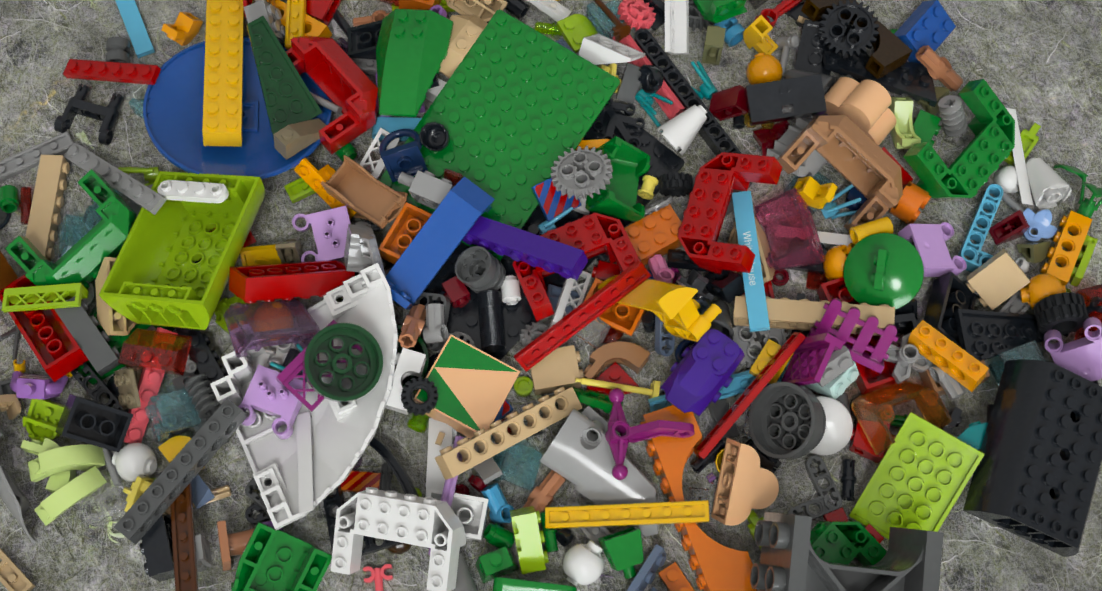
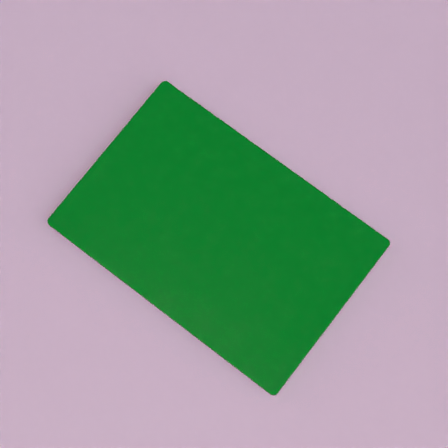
M497 10L414 129V131L420 134L421 128L424 125L437 122L444 125L449 131L450 140L448 146L442 151L434 152L422 145L421 153L428 172L433 173L437 179L445 178L451 181L453 187L465 176L495 199L491 204V210L488 213L484 212L481 216L522 230L539 205L531 187L551 178V167H554V161H559L558 156L564 157V151L571 153V148L576 150L620 85V80L506 12ZM409 137L404 144L413 142L414 139ZM386 169L379 179L380 182L395 191L407 193V203L433 214L434 209L414 201L408 191L410 187L400 184L398 181L392 183ZM461 241L462 243H464L465 245H467V246H469V247L477 246V245H474V244L469 245V244H466L465 242ZM487 250L499 261L503 258V256L496 254L494 251Z

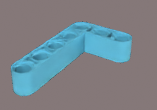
M998 184L989 185L982 195L958 253V256H961L967 264L965 270L971 273L980 267L982 263L993 257V255L981 251V248L1003 196V189Z

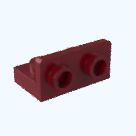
M787 120L753 131V137L761 147L762 156H766L767 149H774L775 140L781 138L790 125Z

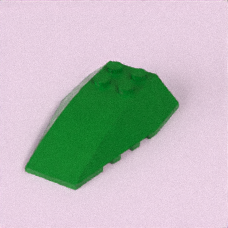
M395 9L383 18L376 46L380 115L417 116L426 98V93L431 88L436 73L438 74L441 68L440 65L448 54L454 25L453 21L432 10Z
M258 522L239 559L232 591H316L332 560V555L282 530H276L272 526Z

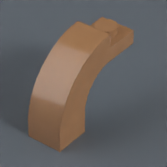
M618 341L605 344L590 355L589 363L591 364L584 370V378L595 380L605 367L612 365L614 362L625 365L639 374L649 361L651 353L641 346L630 342Z

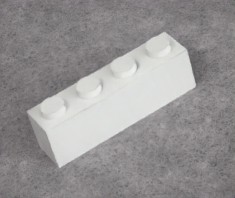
M429 418L426 497L428 488L443 491L445 479L435 457L441 454L440 450L450 445L453 448L454 437L457 436L455 429L433 418ZM439 432L445 433L441 446L435 444Z

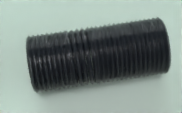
M497 290L482 291L477 294L481 350L488 353L500 352L506 348L502 294Z

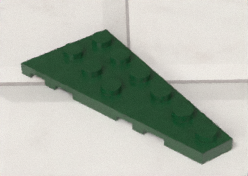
M261 16L248 23L247 30L274 140L273 134L287 125L312 120L323 112L265 17Z

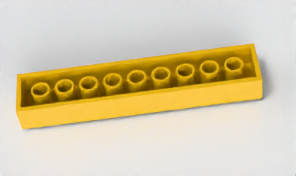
M207 0L203 146L242 147L244 8L242 0Z

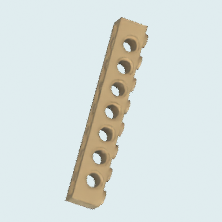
M562 386L554 390V395L551 397L547 394L538 399L539 403L533 405L532 402L522 407V412L517 413L515 411L506 415L507 420L503 422L497 420L491 423L490 429L485 431L482 428L474 432L473 438L468 439V437L457 441L456 447L452 448L450 445L440 450L441 454L435 457V460L444 479L454 478L569 416L573 409L577 411L582 409V405L573 387L565 389ZM555 401L558 403V409L555 406ZM539 410L542 411L543 418L540 416ZM524 418L527 420V426L523 422ZM508 426L511 429V435L507 431ZM491 435L494 436L495 443L491 441ZM475 443H476V444L478 445V447H479V451H478V452H476L475 449H474V444H475ZM458 452L462 455V461H459L457 458Z

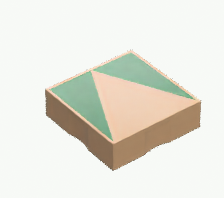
M450 334L426 376L429 379L428 381H432L434 386L437 387L438 400L435 408L430 413H425V415L448 424L457 432L471 439L474 437V432L482 428L485 431L490 429V424L494 422L520 371ZM419 389L413 401L418 404L424 403L428 398L427 393Z

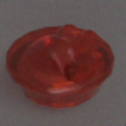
M608 326L601 333V341L606 344L616 342L624 333Z

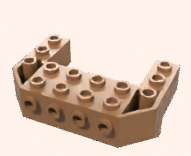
M823 115L813 119L777 158V161L783 167L782 169L790 174L796 171L807 157L816 150L867 198L844 225L848 231L851 227L882 218L890 208L898 204L903 195L901 167L846 115Z

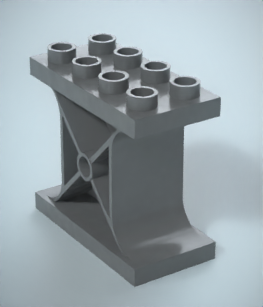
M765 512L764 520H758L755 526L754 539L756 545L761 546L760 563H754L752 566L750 584L752 589H757V591H939L943 532L890 527L889 545L886 555L874 565L858 566L824 562L816 555L810 543L812 517Z

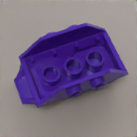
M710 328L691 348L687 347L681 355L683 359L680 363L675 362L670 369L672 373L660 389L665 391V399L682 412H694L700 416L712 402L716 403L722 395L720 393L722 388H728L733 381L731 376L745 357L744 352L729 337L716 329Z

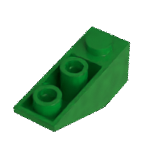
M923 110L919 111L913 123V129L915 134L921 138V143L929 142L933 146L935 141L932 138L937 136L941 126L938 124L941 118Z

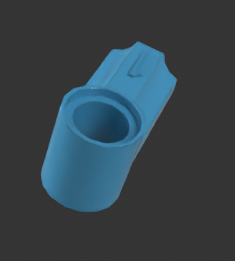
M493 483L482 489L481 492L484 498L489 499L488 507L492 522L497 524L510 523L509 511L515 509L507 503L498 483Z

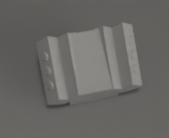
M807 118L796 119V124L789 125L782 137L775 140L774 149H767L766 156L777 159L811 120ZM814 150L792 174L798 177H813L827 160Z
M363 221L356 222L355 225L348 224L344 251L346 271L360 272L378 263L386 277L371 224Z

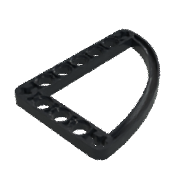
M373 437L369 445L388 463L401 484L404 493L418 496L412 480L397 457L386 445L376 437ZM341 485L336 488V495L330 498L327 496L323 500L332 551L336 517L332 516L331 511L334 507H341L345 503ZM364 536L365 548L362 550V556L404 543L384 540L382 545L377 546L375 543L376 538Z

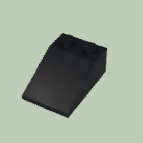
M382 20L347 28L348 56L350 58L376 60V46Z

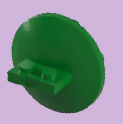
M878 233L862 239L851 249L844 264L846 287L859 304L867 303L874 306L886 304L890 307H895L896 310L912 301L923 283L924 266L919 252L909 241L895 234Z

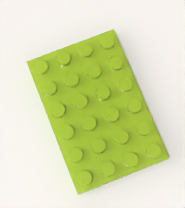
M910 412L849 516L865 526L870 524L880 535L889 539L890 527L938 532L985 454L915 413Z

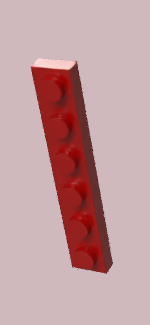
M69 59L63 75L66 78L155 85L161 69L157 65Z

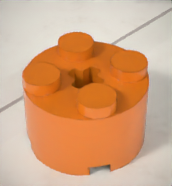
M909 181L903 190V195L898 204L892 207L889 213L906 224H914L921 213L919 208L924 209L932 196L928 195L929 192Z

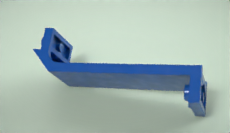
M464 176L448 192L385 278L391 288L392 299L403 308L410 310L484 212L488 213L491 210V204L495 199Z

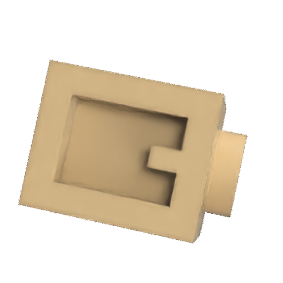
M16 394L0 395V412L7 411L9 420H14L21 413V403L18 401Z

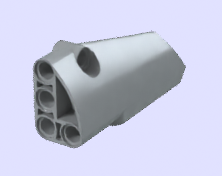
M573 409L539 462L573 483L574 488L580 494L597 505L656 503V487L627 456H625L624 465L628 470L627 477L623 480H617L613 477L612 468L615 466L610 446L605 438L604 424L598 420L591 421L588 417ZM591 430L596 431L598 435L593 434ZM658 524L629 525L639 528L641 534L645 536L659 533Z
M0 426V438H2L5 432ZM0 465V497L31 542L36 544V539L25 525L22 517L29 508V501L9 472Z

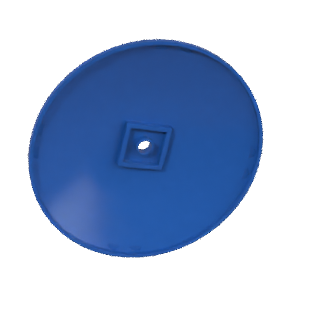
M244 36L242 147L203 146L205 41L180 51L165 62L160 68L161 71L155 85L149 84L144 96L143 117L152 143L168 161L188 173L260 177L262 180L297 166L302 159L310 156L321 143L319 139L287 160L275 149L249 36ZM281 44L284 50L287 51L285 44ZM306 72L300 74L310 92L332 102ZM318 104L323 113L313 119L319 118L328 125L331 121L332 111Z

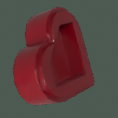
M472 474L467 479V482L481 494L482 489L487 487L478 476Z

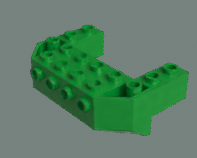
M984 79L969 81L958 93L975 115L968 124L975 137L949 167L946 166L929 142L913 144L903 156L920 178L916 185L929 192L928 195L932 196V198L962 199L974 197L978 193V189L988 181L989 176L993 172L998 170L1001 162L1009 157L1010 152L1015 147V120Z
M91 169L77 183L100 206L95 211L103 219L55 263L48 261L28 238L18 236L5 248L26 271L25 276L36 286L82 283L88 289L90 287L89 284L94 279L96 280L104 257L117 258L137 218V214L98 172Z
M819 521L811 530V546L816 555L824 562L849 564L856 557L863 566H871L878 563L887 553L880 543L857 521Z

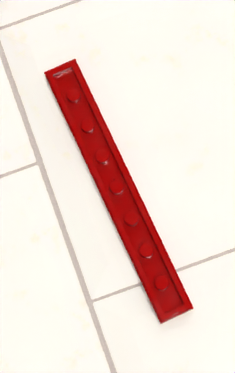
M638 260L515 354L514 358L527 372L652 275L643 263Z
M794 332L694 450V454L699 458H706L805 340L806 336L802 333Z

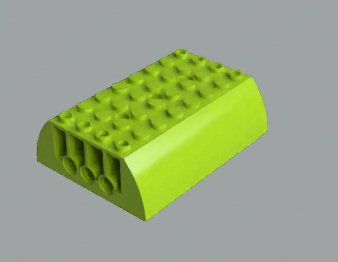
M159 171L151 188L157 193L161 182L178 180L221 183L228 189L229 196L222 203L166 200L155 215L141 208L99 296L115 311L137 324L206 330L229 280L230 267L235 266L265 197V188L261 178L254 176Z

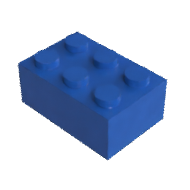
M938 0L923 1L894 35L913 50L908 61L921 63L915 55L922 46L928 45L936 51L956 26Z

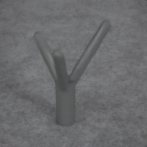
M17 325L12 330L0 335L1 342L15 334L13 360L17 358L20 334Z

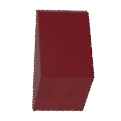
M1018 210L990 227L989 232L995 244L1000 245L1022 237L1030 226L1022 211Z

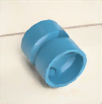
M735 17L714 24V26L726 28L724 41L729 47L735 46L743 40L745 29L738 23Z

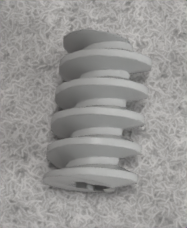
M947 95L941 98L938 106L945 134L949 137L963 134L967 130L968 125L961 98L956 95Z

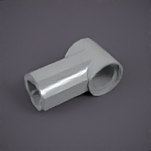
M441 303L428 304L426 306V327L423 329L424 341L427 344L445 342L448 340L449 334L444 324V305Z
M936 365L929 367L931 377L935 382L940 383L950 400H955L967 392L963 385Z

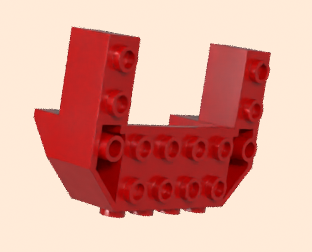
M315 36L293 37L290 39L292 48L287 50L286 53L299 75L306 72L334 104L342 107L341 112L343 115L319 130L321 143L333 154L376 124L379 106L378 88L333 38Z
M722 152L700 167L695 177V184L689 195V203L684 211V218L678 229L677 236L687 255L700 268L717 274H721L722 269L750 273L755 254L747 246L717 242L733 190L747 191L750 182L778 184L783 167L775 157Z
M592 213L585 215L581 219L568 222L564 226L549 230L545 234L540 235L584 250L587 259L606 252L610 263L616 262L621 273L640 260L620 219L602 214ZM514 260L513 268L536 322L553 315L554 311L547 296V288L543 278L555 272L549 273L541 267H532L526 262Z

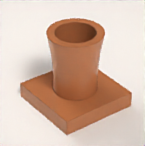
M226 521L217 522L223 571L231 570V556L242 555L255 527L227 534Z

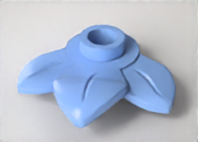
M1030 208L1024 210L1023 214L1030 226L1023 234L1026 240L1037 242L1041 238L1049 239L1055 235L1058 229L1050 225L1052 213L1049 209L1041 210L1036 214ZM1032 229L1036 230V235L1031 234Z

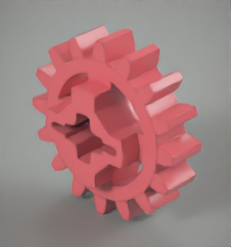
M623 0L617 12L618 15H621L619 19L624 20L630 25L631 29L634 27L636 31L640 28L650 29L656 20V13L653 12V7H649L650 3H644V0Z

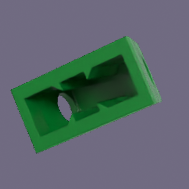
M632 526L598 538L611 568L616 571L623 570L625 579L635 577L634 565L644 561L640 529Z
M507 546L478 557L475 564L482 583L519 569L512 550Z

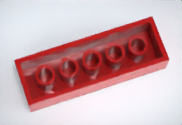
M339 260L230 267L229 291L249 304L256 303L258 300L273 302L275 299L293 300V297H300L302 299H309L311 296L323 297L327 292L344 285V281L355 277V272L346 271L345 264Z
M23 275L4 289L36 285ZM4 289L0 291L1 302H3ZM54 309L8 312L40 364L54 382L88 361V358Z
M844 277L822 283L817 291L820 301L826 300L830 302L832 299L838 298L841 302L859 304L849 293ZM850 334V336L857 338L858 334ZM873 335L868 344L875 347L880 336ZM884 361L885 367L881 373H878L855 362L859 372V376L855 381L861 394L867 395L897 384L892 376L896 363Z

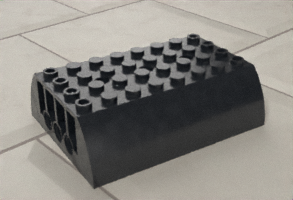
M1029 359L1007 360L980 449L985 455L973 473L963 511L1063 557L1074 556L1078 554L1102 465V387L1052 362ZM1071 412L1075 414L1074 422L1070 417ZM1061 450H1063L1065 453L1064 460H1062L1060 456ZM1051 488L1055 492V496L1053 499L1049 495V491Z

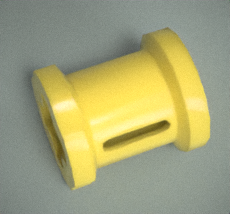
M644 175L642 187L638 190L637 194L643 199L651 200L654 197L653 192L659 180L653 176Z

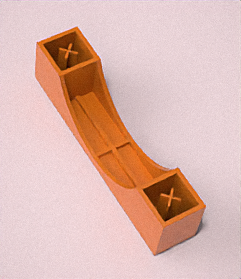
M674 405L644 414L640 425L656 420L685 422L694 425L695 434L688 438L659 436L646 440L648 445L646 446V451L649 458L652 457L654 460L653 470L656 476H660V488L663 495H667L668 502L685 501L682 490L684 466L694 450L699 446L703 436L693 412L684 413ZM696 523L674 524L677 532L682 534L681 544L684 551H688L690 555L688 562L691 570L696 571L698 577L696 578V584L699 590L757 591V589H752L750 584L753 564L748 551H739L719 544L707 536Z

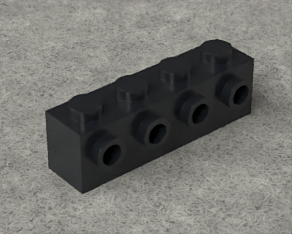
M175 327L193 362L196 363L199 373H206L208 375L205 380H210L212 383L229 375L223 365L219 366L217 360L220 358L215 349L210 350L208 345L211 342L206 333L202 335L199 329Z

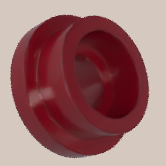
M775 268L771 282L776 286L786 285L789 280L788 272L784 268ZM776 276H781L782 280H778Z

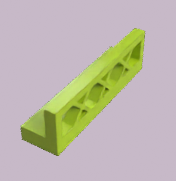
M82 283L4 289L1 310L3 312L81 307V299H87L89 291ZM75 296V301H66Z

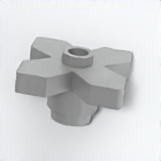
M910 333L901 338L900 348L891 344L886 352L889 354L888 359L883 358L884 361L896 363L892 376L897 384L910 378L911 369L922 373L933 366L932 362L919 354L916 346L907 344Z

